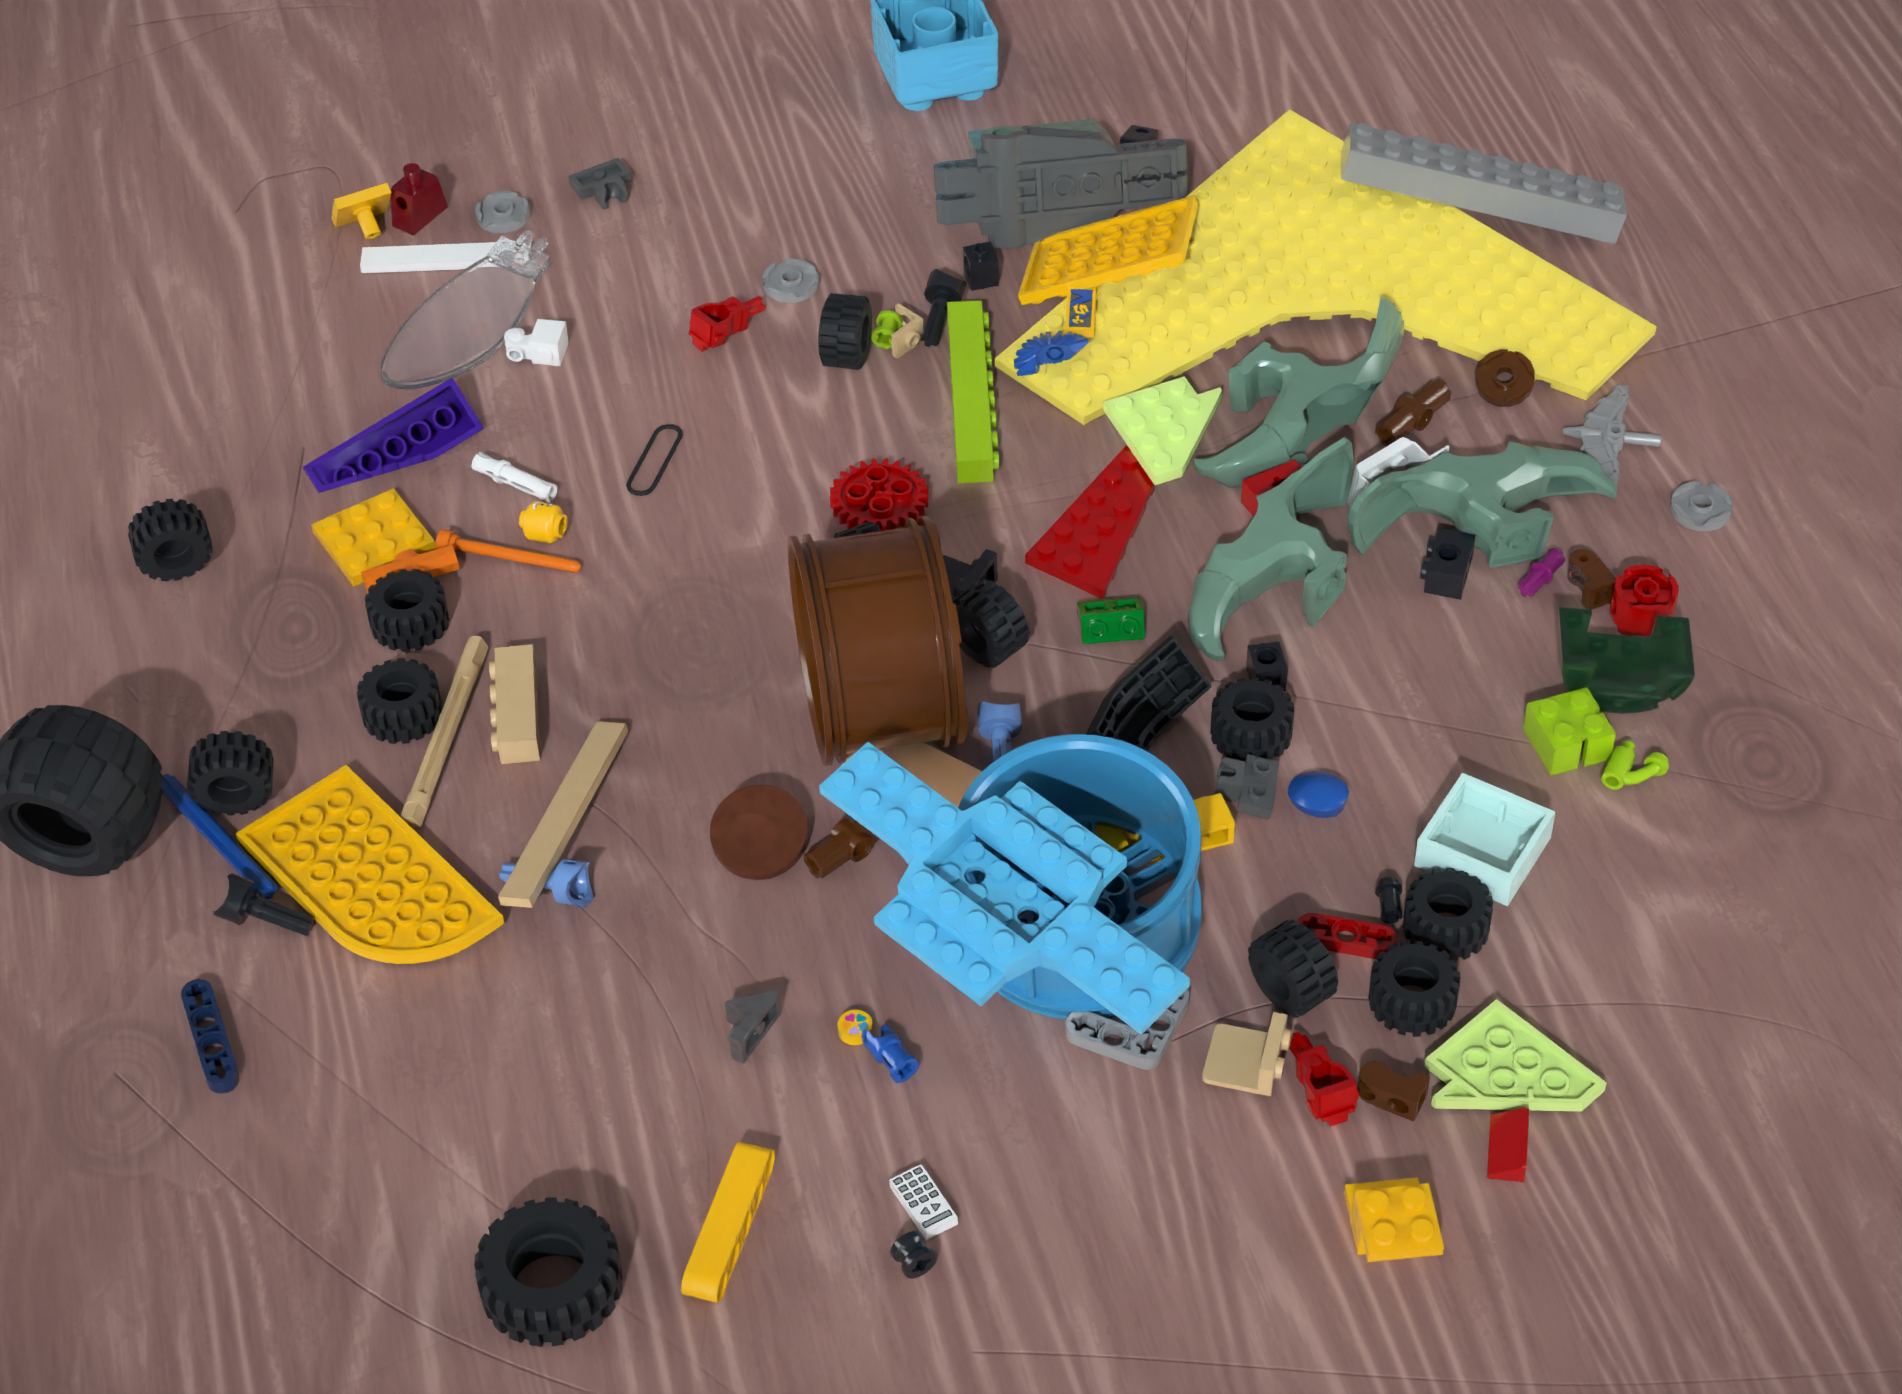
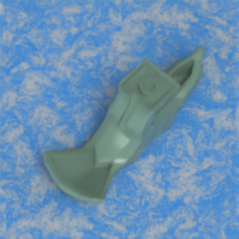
M1386 298L1380 299L1376 323L1367 351L1351 363L1341 366H1320L1303 353H1282L1276 351L1266 341L1246 355L1243 360L1228 371L1231 410L1235 412H1249L1261 398L1275 396L1277 398L1268 411L1263 424L1255 432L1216 456L1195 458L1193 460L1195 470L1203 476L1216 479L1218 483L1229 488L1242 487V480L1294 459L1299 465L1308 463L1309 460L1305 452L1312 442L1335 427L1344 424H1355L1383 383L1402 346L1404 321L1402 320L1401 312L1397 311L1395 303Z
M1343 437L1321 451L1300 470L1295 471L1275 488L1255 497L1259 503L1258 510L1243 536L1233 543L1216 544L1203 571L1195 576L1187 621L1191 642L1195 647L1201 649L1206 657L1216 661H1224L1226 655L1222 650L1220 636L1231 615L1241 605L1253 600L1282 582L1299 579L1304 581L1302 592L1303 615L1306 617L1308 624L1313 628L1344 591L1347 573L1344 572L1347 566V554L1328 547L1321 531L1298 522L1296 515L1325 508L1345 506L1347 504L1354 467L1352 442L1347 438Z
M1510 441L1508 442L1507 450L1497 455L1463 457L1444 452L1423 465L1409 468L1405 471L1391 472L1367 485L1363 492L1356 496L1353 505L1350 506L1347 517L1348 532L1351 535V544L1358 553L1364 555L1373 543L1402 515L1425 512L1452 522L1459 532L1475 534L1474 547L1480 549L1486 555V562L1491 568L1519 564L1520 562L1541 559L1554 516L1541 508H1532L1522 513L1514 511L1524 507L1533 500L1548 497L1597 493L1614 499L1617 487L1614 481L1603 472L1602 467L1594 457L1578 451L1557 450L1540 446L1529 447Z

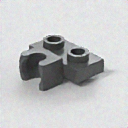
M619 158L569 175V183L578 196L584 199L595 195V200L602 209H608L607 200L610 198H617L622 203L627 201L628 195L625 183L631 182V175Z
M1247 754L1245 761L1223 758L1217 772L1218 782L1214 795L1221 793L1224 800L1235 803L1239 799L1237 812L1269 819L1273 809L1279 761Z

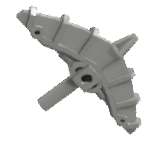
M1619 384L1613 387V392L1606 398H1599L1597 401L1598 406L1592 412L1590 411L1585 414L1586 422L1583 426L1563 428V434L1581 440L1583 444L1580 448L1581 453L1594 457L1602 467L1603 472L1614 481L1616 487L1620 474V464L1617 457L1619 451L1623 449V443L1660 447L1661 435L1625 431L1622 414L1626 411V406L1628 405L1629 385L1621 386Z

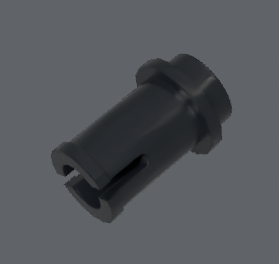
M1393 877L1380 879L1375 887V894L1379 897L1380 917L1385 923H1396L1399 919L1403 918L1400 894L1403 889L1398 880Z

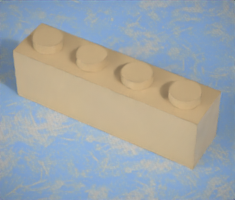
M533 644L494 648L495 661L489 662L491 681L495 680V684L490 685L491 703L496 704V708L490 709L492 728L497 727V732H491L492 751H499L501 764L540 761L537 666Z

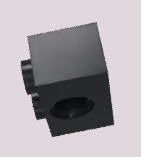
M1443 528L1438 529L1436 539L1429 540L1426 557L1430 558V560H1424L1421 568L1420 579L1425 580L1424 593L1461 600L1473 559L1475 534Z

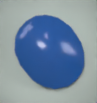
M1310 771L1298 775L1291 781L1288 787V796L1292 804L1303 813L1314 817L1330 818L1337 816L1344 809L1349 795L1347 784L1343 780L1323 771Z

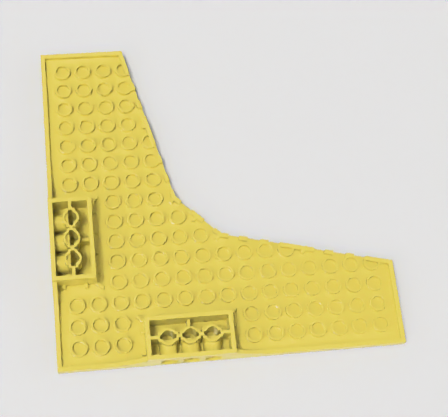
M1289 109L1186 196L1194 195L1198 208L1183 263L1175 268L1164 267L1154 270L1148 275L1141 276L1138 274L1127 277L1118 283L1108 282L1099 285L1096 289L1094 338L1084 337V339L1089 340V343L1071 359L1063 360L1056 364L1044 363L1039 365L1038 373L1025 376H1017L1019 369L1014 367V359L1019 357L1016 356L1017 350L1024 349L1022 344L1027 343L1028 339L1033 340V336L1040 338L1041 333L1046 335V332L1050 331L1052 337L1058 331H1062V336L1065 334L1066 298L995 358V367L1082 425H1085L1105 414L1103 411V401L1161 384L1162 380L1170 375L1176 377L1212 358L1214 352L1222 348L1227 350L1236 345V341L1246 335L1251 337L1259 333L1260 328L1267 324L1272 326L1278 322L1291 321V317L1309 316V320L1332 319V315L1350 314V318H1364L1372 321L1373 318H1377L1380 299L1386 298L1395 303L1397 311L1401 312L1404 329L1412 332L1413 337L1421 340L1424 338L1435 340L1438 342V346L1477 361H1481L1489 353L1500 349H1508V351L1514 353L1515 351L1520 352L1532 363L1535 370L1534 382L1536 380L1546 381L1550 383V387L1587 400L1655 335L1657 326L1454 206L1341 180V149L1344 141Z

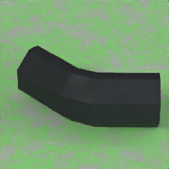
M1169 636L1126 674L1106 695L1086 735L1114 738L1135 745L1148 752L1152 743L1162 731L1212 686L1177 639Z

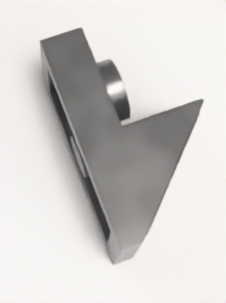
M771 990L725 1002L727 1021L734 1025L728 1037L733 1059L744 1064L781 1015L779 992Z

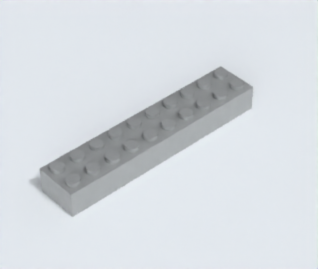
M1350 123L1341 149V180L1612 244H1616L1627 217L1623 187L1610 181L1605 183L1595 181L1585 175L1574 176L1566 174L1559 169L1549 170L1540 168L1530 162L1519 163L1511 161L1504 156L1494 157L1485 155L1475 149L1464 150L1456 148L1449 143H1434L1420 136L1409 137L1401 135L1394 130L1384 131L1375 129L1365 123Z

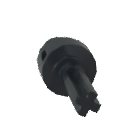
M934 269L930 273L924 292L926 300L932 304L921 341H924V345L930 347V345L936 347L938 345L947 315V302L962 301L967 285L966 281L954 278L939 269Z
M233 873L227 876L229 879V891L226 900L218 910L213 911L216 917L234 922L237 925L243 924L247 917L251 915L304 936H308L310 930L313 929V921L315 919L313 916L257 897V882L242 878Z

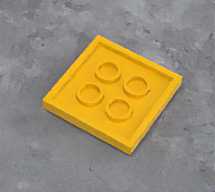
M394 488L311 524L314 535L353 587L363 583L361 571L391 563L394 557L402 551L413 550L418 554L435 550V540Z

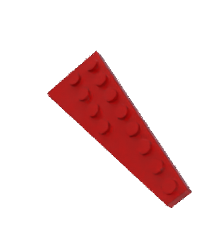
M1127 445L1025 554V564L1101 599L1106 596L1107 587L1115 577L1120 559H1123L1130 538H1133L1146 510V503L1155 490V485Z

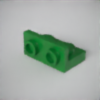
M1139 597L1077 602V615L1081 624V640L1083 644L1142 640L1145 638L1144 608Z

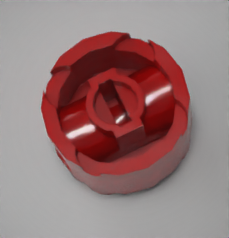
M1641 564L1626 568L1624 574L1616 577L1610 615L1613 622L1618 626L1617 630L1620 634L1624 636L1638 635L1646 637L1653 635L1664 636L1668 633L1669 627L1673 623L1679 592L1676 579L1670 573L1668 578L1662 574L1663 569L1657 566Z

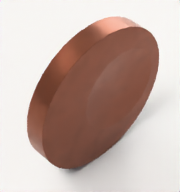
M751 785L734 791L719 804L711 819L710 839L717 859L728 871L746 879L765 880L785 873L798 862L807 845L808 826L802 807L789 793L770 785Z

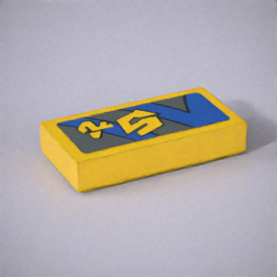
M1067 287L1065 333L1072 332V334L1077 333L1083 337L1094 338L1097 287L1086 289Z

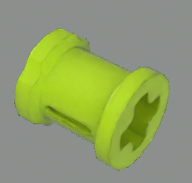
M885 310L877 316V328L873 330L871 340L877 347L889 349L892 348L891 335L901 328L902 318L894 311Z

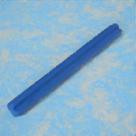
M169 774L162 775L164 779L161 789H163L164 795L242 878L257 882V894L260 897L266 899L273 898L274 893L278 891L277 884L212 815L200 807V803H194L191 799L192 795L188 794V790L175 776H170Z

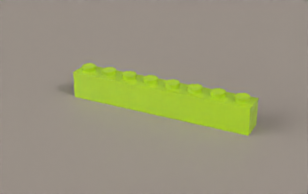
M982 300L947 302L957 484L994 482L993 470L999 469V452L993 451V449H998L997 431H991V428H996V411L990 410V408H995L994 390H988V388H993V370H987V368H992L991 351H985V349H990V331H984L989 329L988 312H983Z

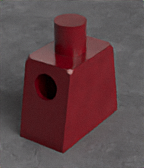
M410 163L403 167L404 177L391 188L392 226L414 236L448 206L438 178L434 174L420 169L418 164Z

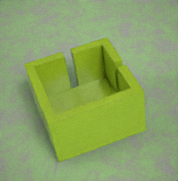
M1587 687L1527 703L1523 731L1550 776L1578 769L1582 741H1585L1581 759L1583 767L1608 761L1612 755L1616 733L1604 713H1599L1600 707Z

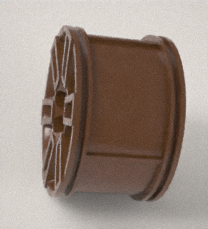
M928 516L919 517L916 523L913 518L905 520L904 528L813 541L810 534H803L802 543L799 542L797 536H789L788 568L797 643L809 713L822 764L824 766L832 765L834 756L839 764H843L846 762L847 754L856 753L867 742L877 749L936 740L942 748L948 747L950 740L955 746L962 745L965 736L968 735V712L965 704L963 670L959 646L962 642L956 604L952 602L948 576L941 551L940 535L934 520H931Z

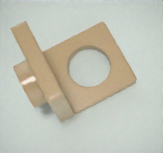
M899 303L895 305V312L901 316L902 326L891 335L892 356L896 359L921 343L923 335V318ZM903 315L909 318L910 322L908 324L904 322Z

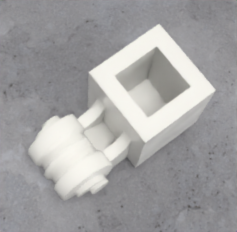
M537 319L533 332L530 335H525L524 330L521 328L509 329L504 334L507 357L515 362L529 359L532 360V364L561 366L569 344L566 321Z

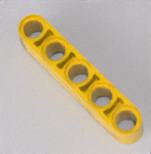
M739 1141L736 1143L686 1266L681 1284L682 1295L715 1303L721 1302L771 1176L775 1161V1150Z

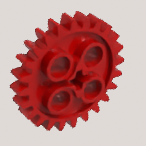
M872 458L870 465L860 461V468L850 465L849 473L841 471L840 479H834V487H830V508L833 509V516L839 518L840 525L847 523V529L870 521L875 523L881 531L898 529L899 527L904 528L906 519L913 518L917 523L919 516H925V508L929 506V493L925 478H920L918 470L911 472V465L909 464L901 468L899 460L894 462L893 465L889 464L888 458H885L882 464H878L875 458Z

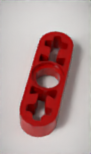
M1306 913L1297 921L1308 929L1316 928L1314 934L1323 943L1327 951L1377 959L1381 951L1387 953V947L1393 944L1396 946L1397 942L1395 931L1386 925L1318 913ZM1327 930H1331V936H1330V937H1329V936H1326V935H1327ZM1348 931L1353 933L1356 938L1351 941H1343L1337 937V934ZM1362 936H1366L1365 943L1361 942ZM1378 940L1385 941L1383 945L1376 944Z

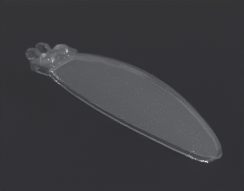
M524 230L516 242L501 236L486 257L457 274L429 296L405 321L388 346L381 362V378L383 382L395 389L423 388L462 375L493 356L505 344V332L512 328H518L529 307L535 283L538 282L551 265L550 256L543 254L548 247L547 238L539 237L534 245L529 248L528 246L532 242L533 234L528 230Z

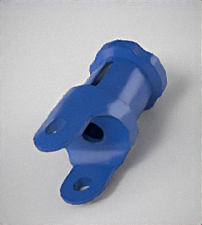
M888 1025L882 1026V1037H874L869 1030H864L861 1035L863 1044L877 1062L884 1063L890 1071V1077L896 1083L907 1081L916 1073L919 1068L918 1060L904 1050L901 1039Z

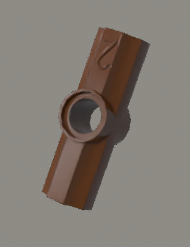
M1437 379L1430 381L1413 396L1409 394L1403 395L1396 403L1394 411L1376 425L1375 434L1379 437L1380 442L1388 446L1398 439L1407 436L1414 429L1417 431L1424 430L1430 423L1433 414L1451 399V391L1446 383Z
M843 819L834 826L829 838L804 854V862L813 876L817 879L819 877L824 878L850 859L854 862H859L866 858L871 852L874 843L880 840V838L856 820Z

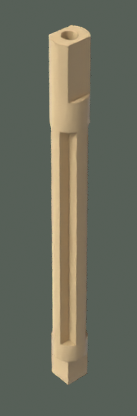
M471 636L467 640L420 769L400 815L413 829L421 828L430 805L431 796L488 651L489 647L480 636Z

